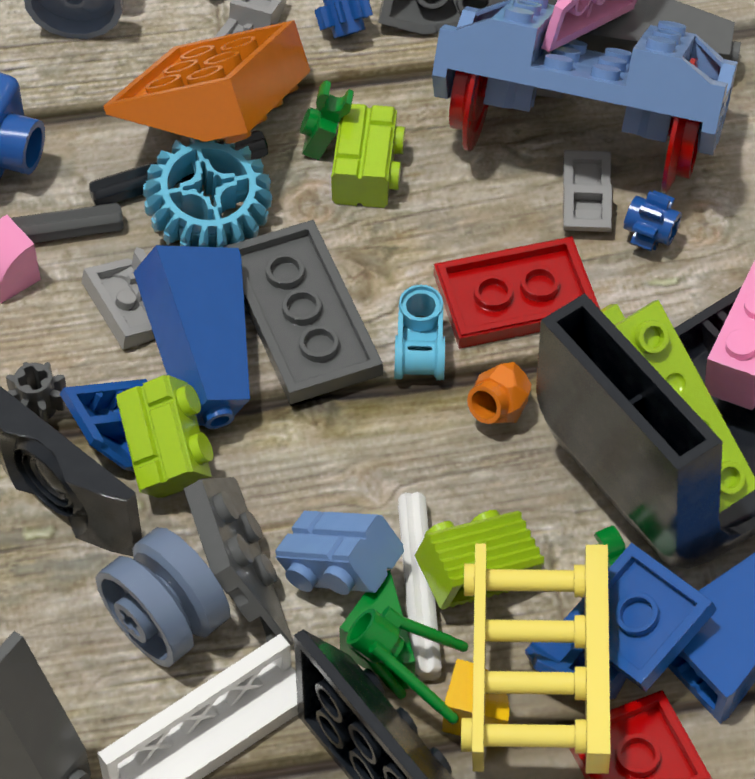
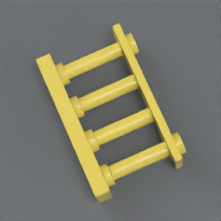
M475 543V563H464V596H474L473 718L461 719V752H472L473 772H484V747L575 748V754H586V773L608 774L610 763L608 545H586L584 565H574V570L487 569L486 544ZM486 591L574 592V598H584L585 615H574V621L486 619ZM486 642L574 643V648L585 649V667H575L574 672L485 671ZM485 694L574 695V700L585 701V719H575V725L485 724Z

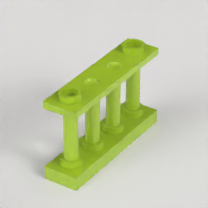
M652 301L627 318L624 317L618 304H610L601 309L604 315L723 441L719 513L754 491L755 476L660 301Z

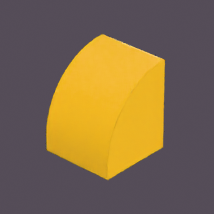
M461 659L456 660L445 704L458 715L459 721L456 724H451L443 717L442 732L461 736V719L473 718L472 662ZM485 694V724H509L510 707L507 694Z

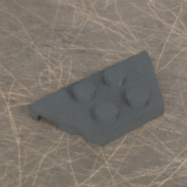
M234 477L202 478L185 487L184 492L209 567L223 590L234 600L238 609L249 622L260 617L267 642L281 634L290 646L294 643L273 583L278 581L277 573L269 558L261 551L258 540L263 538V533L256 518L247 510L238 481Z

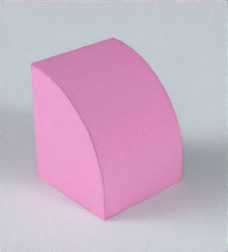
M8 215L0 219V303L5 302L41 280L34 243Z

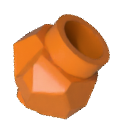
M515 362L499 364L479 374L474 387L468 394L469 410L478 421L484 424L517 423L527 405L532 384L526 373Z

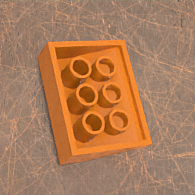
M295 20L174 46L103 105L106 115L204 142L223 138L225 144H231L250 137L251 130L256 125L268 119L267 114L272 109L283 104L282 99L287 94L296 91L299 88L298 83L311 71Z

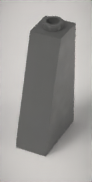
M637 0L633 10L575 39L587 43V50L605 53L606 48H618L632 52L634 46L650 25L658 26L659 21H672L685 25V32L699 36L724 59L738 62L741 42L732 41L735 22L676 0Z

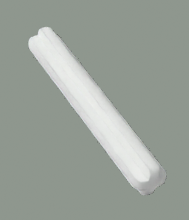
M405 492L398 498L400 536L404 549L402 559L407 617L438 630L435 597L414 556L425 537L426 531L429 529L426 497L420 492L412 494ZM409 632V639L416 661L415 676L421 681L437 680L441 676L442 668L440 644Z

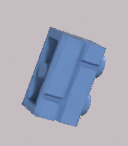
M303 511L292 527L293 534L287 533L275 550L276 559L286 570V578L296 588L305 592H310L313 588H325L341 595H348L350 591L376 593L388 576L387 569H392L404 552L403 543L382 515Z

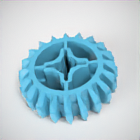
M190 138L189 146H185L178 140H175L174 144H172V153L161 150L157 156V164L150 165L147 172L148 180L143 186V196L147 199L144 202V210L147 216L152 217L151 226L154 232L164 231L163 239L167 245L180 240V246L223 247L243 241L245 238L257 237L259 226H264L268 221L269 212L267 210L272 205V194L269 191L271 180L269 174H263L264 165L261 159L251 160L249 146L236 151L235 143H224L223 145L217 143V140L200 143L199 140ZM194 173L193 178L180 183L178 188H173L182 178ZM202 185L205 188L206 194L212 195L211 200L209 196H204V191H202ZM244 202L233 214L224 218L221 217L224 211L235 208L236 203Z

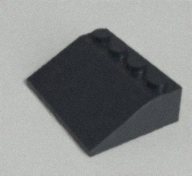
M304 629L294 635L298 717L349 779H454L451 776L452 770L445 756L436 747L429 749L418 737V729L411 716L402 707L395 709L385 697V691L380 680L369 668L362 670L349 654Z

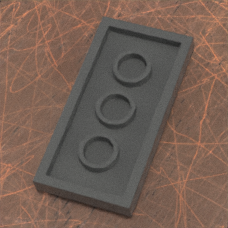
M314 220L223 246L225 248H239L242 259L244 304L289 404L383 375V362Z

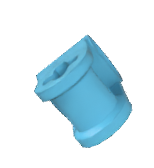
M414 285L407 288L401 294L399 300L398 335H395L394 379H402L404 374L434 375L436 380H444L445 336H443V299L441 294L431 286Z

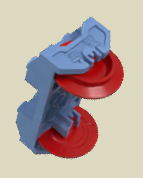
M505 0L482 9L467 6L462 10L457 27L444 24L440 28L432 71L434 96L444 99L451 98L449 126L452 129L462 131V143L465 151L470 152L474 149L482 131L489 105L530 112L531 107H534L537 88L626 106L621 132L636 134L661 142H666L669 136L670 140L661 192L665 194L668 193L676 177L690 179L698 150L699 153L713 155L716 145L719 143L738 62L721 57L699 36L685 32L686 26L672 21H659L658 26L650 25L634 46L632 52L618 48H606L605 53L587 50V43L575 39L551 52L541 49L555 5L548 4L549 0Z

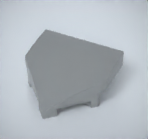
M138 247L134 251L133 260L127 258L85 268L82 276V284L123 350L155 340L133 273L147 256L144 250Z

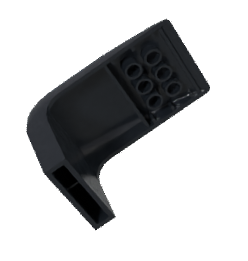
M741 287L674 328L704 384L707 358ZM584 293L543 318L540 327L536 383L537 400L543 417L555 440L659 558L670 566L692 568L716 559L755 535V490L719 513L723 441ZM711 396L755 476V408L750 410Z

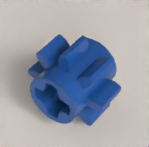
M323 0L324 6L314 10L320 31L330 28L334 39L366 30L363 19L373 15L369 0Z
M655 190L653 192L649 191L646 199L640 196L634 197L623 224L625 230L634 233L630 244L652 251V249H657L659 243L667 246L672 243L682 217L681 212L671 209L675 198Z

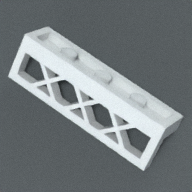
M281 634L277 635L98 752L102 778L202 779L298 715L296 671L291 667L290 644Z

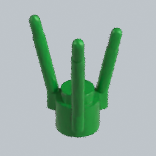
M387 606L382 614L373 608L364 611L352 624L346 636V643L350 646L349 649L362 658L399 699L405 698L407 692L387 667L449 723L456 724L459 721L458 715L396 659L404 646V639L399 635V628L460 652H466L469 648L468 644L449 634L403 617L390 606Z

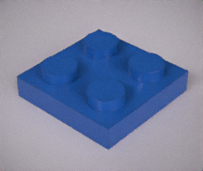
M632 542L608 569L609 664L643 691L647 692L717 611L713 601ZM584 598L581 599L564 620L574 621V615H585Z

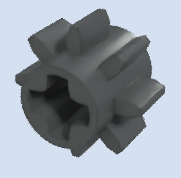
M24 362L15 375L6 376L7 392L48 423V420L55 414L56 410H65V403L60 396L63 387H66L64 375L53 376L49 362H46L44 365L41 363Z

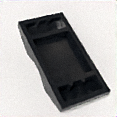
M0 386V464L15 489L35 494L50 509L66 516L77 539L111 552L133 557L132 548L142 539L136 492Z

